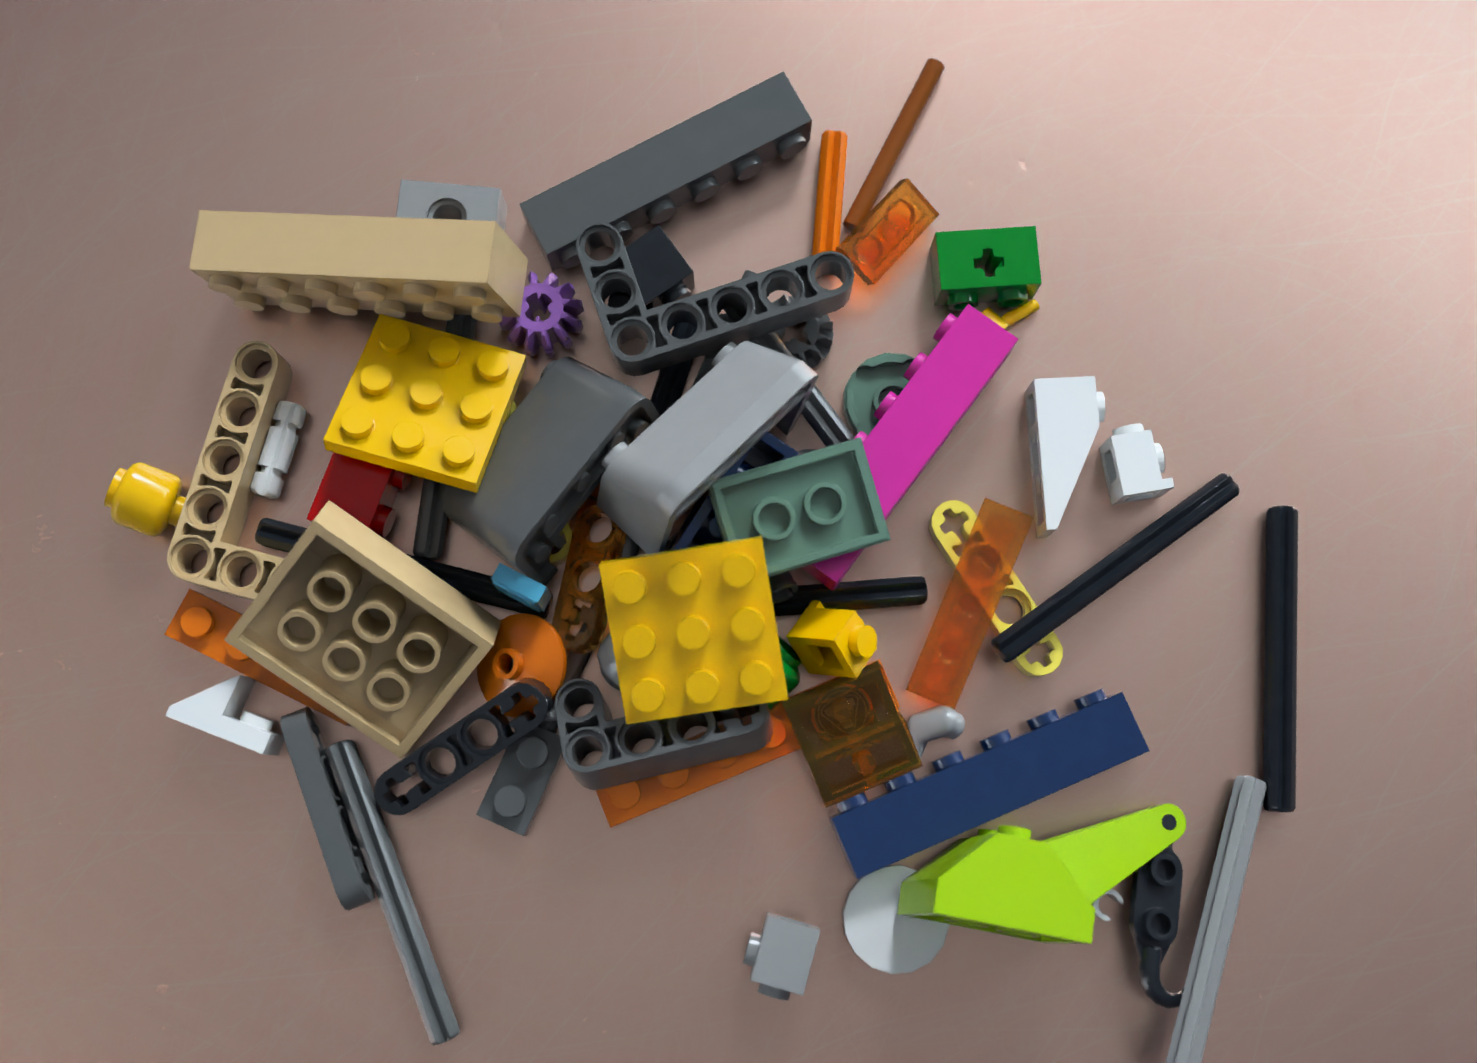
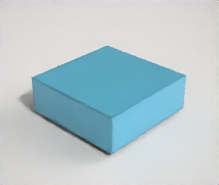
M499 563L491 578L493 585L500 593L539 613L540 611L544 612L552 597L547 586L502 563Z

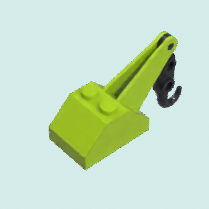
M1173 804L1154 805L1042 841L1030 839L1031 830L1016 826L999 825L998 831L978 829L977 836L956 840L902 881L897 914L1041 943L1092 944L1095 909L1091 903L1133 873L1129 929L1134 939L1139 959L1138 973L1140 984L1145 994L1155 1004L1166 1008H1179L1184 987L1178 992L1166 990L1160 980L1161 963L1178 932L1183 868L1180 859L1173 851L1172 844L1185 832V816L1180 808Z

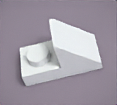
M241 675L230 678L170 705L165 715L260 754L278 756L285 741L282 734L271 730L274 723L273 720L246 710L243 711L241 718H239L255 682L254 679Z

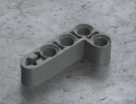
M573 679L566 682L558 690L555 697V711L564 760L577 781L583 787L591 790L605 789L755 752L764 748L770 742L773 735V722L767 703L626 725L625 717L612 719V714L604 697L592 681ZM594 704L592 710L587 715L573 717L575 711L580 706ZM752 715V723L743 725L742 717ZM717 722H723L725 732H720ZM695 726L707 727L706 733L697 740L683 739L685 733L690 728ZM647 738L655 740L653 746L644 753L632 752L634 746L640 740ZM593 751L603 752L601 759L596 764L581 766L587 754Z

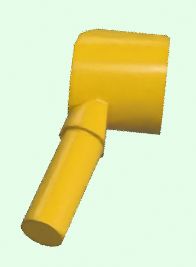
M1033 299L1024 305L1006 312L1002 317L990 307H987L982 314L1006 330L1015 322L1038 311L1040 306Z

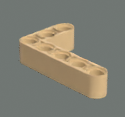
M253 340L238 348L233 356L167 555L168 567L174 576L203 588L251 601L255 599L284 560L281 557L240 547L238 544L255 495L250 489L254 473L261 470V465L258 464L269 428L276 425V420L273 419L277 404L280 401H286L293 375L290 364L270 344L263 341ZM265 361H272V367L268 374L261 378H254L258 365ZM256 407V416L253 421L248 425L239 426V417L242 412L248 408ZM239 454L240 464L237 469L231 474L224 475L223 465L230 456ZM223 502L224 511L221 518L209 524L207 514L210 507L215 503ZM206 550L208 558L205 567L199 572L193 573L191 562L194 555L199 551ZM255 563L257 567L256 578L251 584L242 587L239 580L242 569L247 564Z

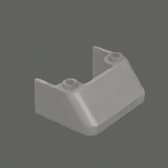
M733 341L728 343L715 356L711 363L714 367L630 445L620 442L606 455L601 463L606 470L601 478L596 506L647 554L664 552L674 521L772 427L776 425L786 436L794 429L819 377L805 362L749 341H743L738 346Z

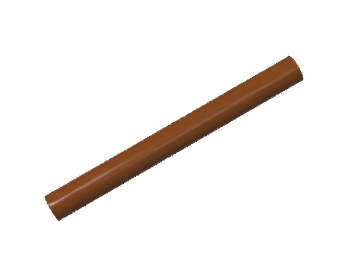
M929 58L843 221L844 227L855 233L861 231L945 69V66L939 60Z

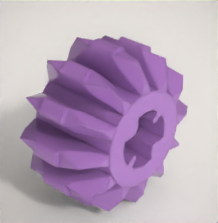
M530 271L528 274L530 285L524 287L521 316H502V321L499 322L502 330L510 331L507 340L512 347L524 344L526 355L533 357L539 347L543 346L547 357L553 358L555 356L553 344L559 342L563 347L571 349L573 342L567 332H582V321L576 316L584 312V307L581 300L573 299L575 289L571 283L568 282L559 286L558 277L552 272L545 278L543 283H540L536 273ZM539 309H542L543 313L546 314L548 309L550 317L541 321L539 316H537L535 321L533 314Z

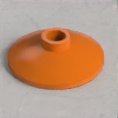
M520 613L500 620L501 624L493 647L477 665L478 682L485 699L489 701L517 681L525 678H534L543 682L549 688L554 701L558 690L563 686L567 668L566 651L559 633L552 624L537 615ZM513 658L514 665L512 670H510V663ZM518 692L521 700L512 709L504 713V715L509 717H517L524 711L529 710L535 715L533 708L538 704V701L533 694L525 698Z

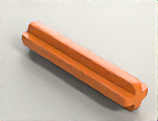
M826 130L821 135L812 255L827 251L839 252L848 139L847 134L843 131Z

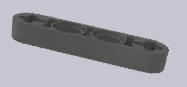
M308 706L286 714L280 719L282 734L335 892L341 905L345 910L349 911L374 901L375 889L326 756L327 745L315 714Z

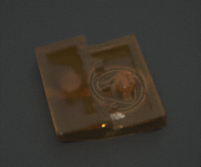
M878 661L865 666L857 678L838 677L781 702L826 808L923 766L907 722L900 714L884 669Z

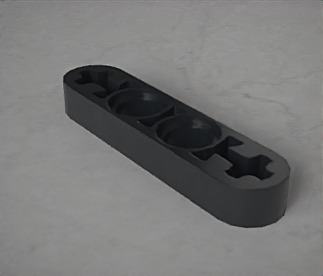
M525 678L517 681L397 762L376 781L374 797L378 805L385 812L392 815L407 814L538 727L550 715L553 707V697L549 688L543 682L534 678ZM518 692L525 698L533 694L538 701V704L533 708L536 716L529 710L524 711L509 723L504 713L519 703L521 698ZM486 719L495 725L498 738L494 745L483 746L474 740L471 727L475 720ZM434 748H445L453 754L456 766L452 773L441 774L432 767L430 754ZM418 772L422 781L411 788L406 795L403 794L396 797L391 790L396 785V782L402 783Z

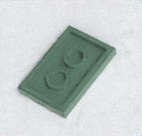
M861 437L719 478L708 489L722 541L727 542L762 536L769 577L891 540Z

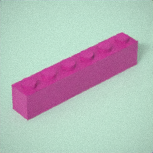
M967 304L958 318L950 313L944 319L933 336V339L939 342L929 356L922 352L916 356L903 375L909 382L901 393L896 395L890 391L873 415L879 422L870 434L867 435L860 431L854 438L861 437L885 521L1008 358L1018 341L1017 337L970 304ZM865 548L801 568L833 591Z

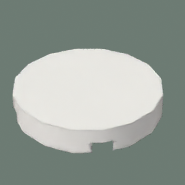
M889 865L859 878L848 891L842 911L844 932L854 953L871 968L890 974L913 972L930 963L944 946L949 924L897 914L901 883L917 871L915 869L902 865Z

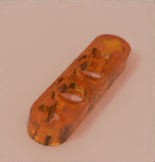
M600 483L578 509L552 620V626L559 633L565 649L576 654H587L601 643L608 619L601 576L598 585L586 592H582L579 588V577L585 569L592 566L599 567V563L602 561L620 559L627 535L611 520L612 530L609 536L601 542L591 541L590 529L592 525L601 518H609L596 506ZM579 599L584 603L593 604V607L589 608L582 605V608L575 605V600ZM581 621L587 624L585 632H578L576 636L569 633L571 625H579Z

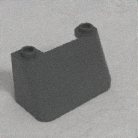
M570 356L553 360L542 371L539 382L504 423L477 493L448 485L444 493L443 511L455 524L519 573L546 586L558 571L549 560L553 545L561 550L567 541L559 533L601 482L602 475L606 470L601 465L603 459L620 442L630 445L660 417V414L651 400L610 376Z

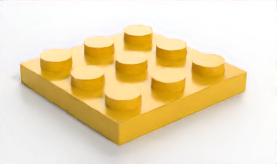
M380 314L323 438L325 450L477 493L526 369V355Z
M762 536L620 558L599 563L626 725L788 700Z

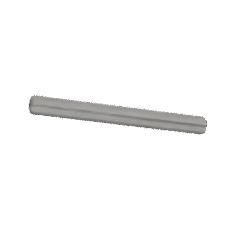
M1247 775L1237 776L1234 781L1166 1063L1202 1062L1267 788L1266 783L1256 777Z

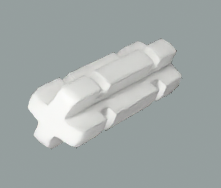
M280 401L277 404L273 419L276 420V425L269 428L258 464L261 465L260 472L255 471L250 486L254 494L267 499H277L280 497L285 482L281 480L282 473L287 474L299 438L296 435V430L302 429L307 414L301 405L290 401Z

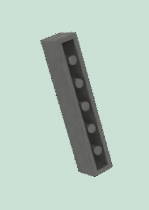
M783 71L519 205L525 221L552 272L561 267L564 269L573 268L581 264L577 253L576 241L578 234L584 227L596 222L611 224L618 230L623 242H625L632 236L633 230L649 222L651 224L662 223L671 218L677 212V208L693 200L695 202H703L718 193L722 185L736 178L738 180H746L753 177L762 170L764 164L779 156L786 159L798 154L806 147L807 142L810 141L812 119Z

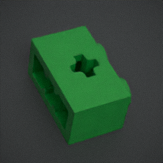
M1036 226L935 232L929 249L935 306L948 305L950 310L962 311L967 304L975 308L978 306V303L998 302L1000 307H1017L1033 299L1042 284ZM978 265L985 266L986 273L993 274L992 277H986L984 269L977 268Z

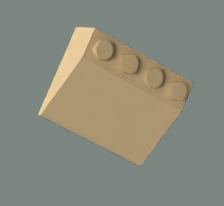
M328 500L225 637L224 641L402 759L493 647L501 621Z

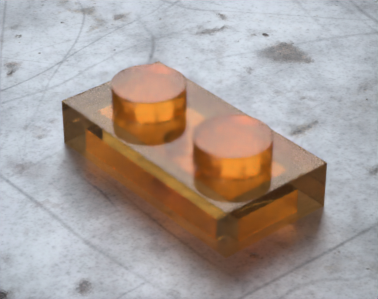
M908 178L899 180L835 250L849 258L854 271L867 285H874L940 214Z

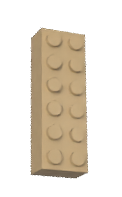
M199 210L189 270L207 281L210 289L228 295L234 299L233 304L246 310L262 311L265 305H279L281 308L291 312L309 313L311 312V307L327 308L336 314L352 316L357 315L358 309L374 310L379 315L383 314L394 318L405 317L406 312H422L424 316L437 320H451L454 314L471 315L472 318L479 321L497 323L502 321V316H521L528 259L496 221Z

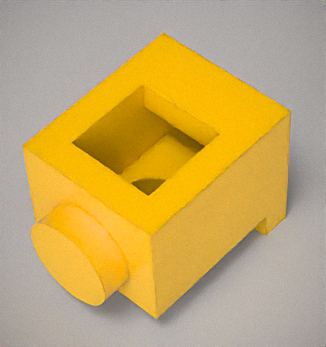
M819 600L811 601L786 636L804 667L811 674L857 678L877 649L875 630L869 625H864L863 620L855 610L824 608Z

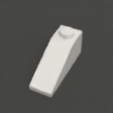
M1095 376L1034 379L1025 391L1037 538H1047L1057 530L1099 429V422L1104 421L1105 398L1103 392H1097Z

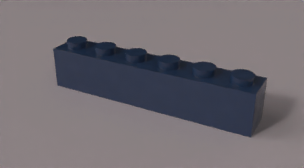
M1103 688L1073 700L1077 707L1075 711L1059 717L1056 709H1052L1027 720L1030 728L1029 731L1011 737L1008 729L979 741L983 751L966 758L963 757L960 750L932 761L931 763L935 771L916 779L913 771H909L884 782L887 792L868 800L865 792H861L836 803L835 805L839 813L829 817V821L853 876L859 879L1150 751L1123 692L1106 697Z

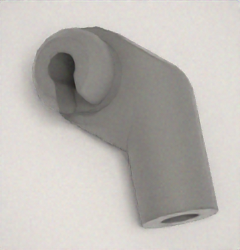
M939 704L915 713L909 718L904 731L918 760L910 764V766L917 768L928 741L941 737L955 739L962 734L965 720L960 713L956 712L955 708Z

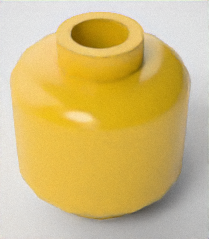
M138 462L132 464L127 470L123 468L118 469L108 488L104 506L111 508V518L116 524L151 537H156L162 534L169 524L177 526L186 498L181 496L183 486L179 476L149 464Z

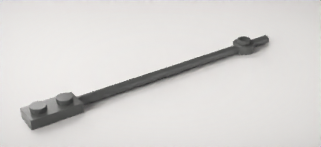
M746 270L741 279L757 273ZM726 313L718 314L722 320L733 323ZM720 350L703 355L705 359L692 387L714 367L711 363ZM624 533L612 560L636 556L640 547ZM602 583L567 656V668L563 685L573 679H580L608 619ZM557 720L552 722L543 721L538 727L507 747L476 815L517 834L527 836L563 757L560 736L555 733L558 728Z

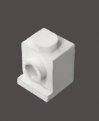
M1130 424L1114 429L1112 431L1113 436H1110L1099 447L1111 505L1158 498L1174 488L1172 477L1162 479L1161 473L1165 470V458L1162 447L1159 443H1154L1151 429L1144 430L1143 424Z

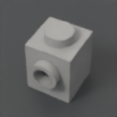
M770 912L766 913L761 934L754 932L750 934L743 964L752 966L750 981L760 983L759 993L786 1001L789 1000L791 992L803 996L820 934L818 926Z

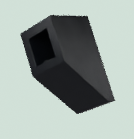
M659 225L625 247L647 310L692 295L691 290L695 288L694 272ZM615 292L609 295L607 306L612 308L622 307L628 303L631 296L624 292Z

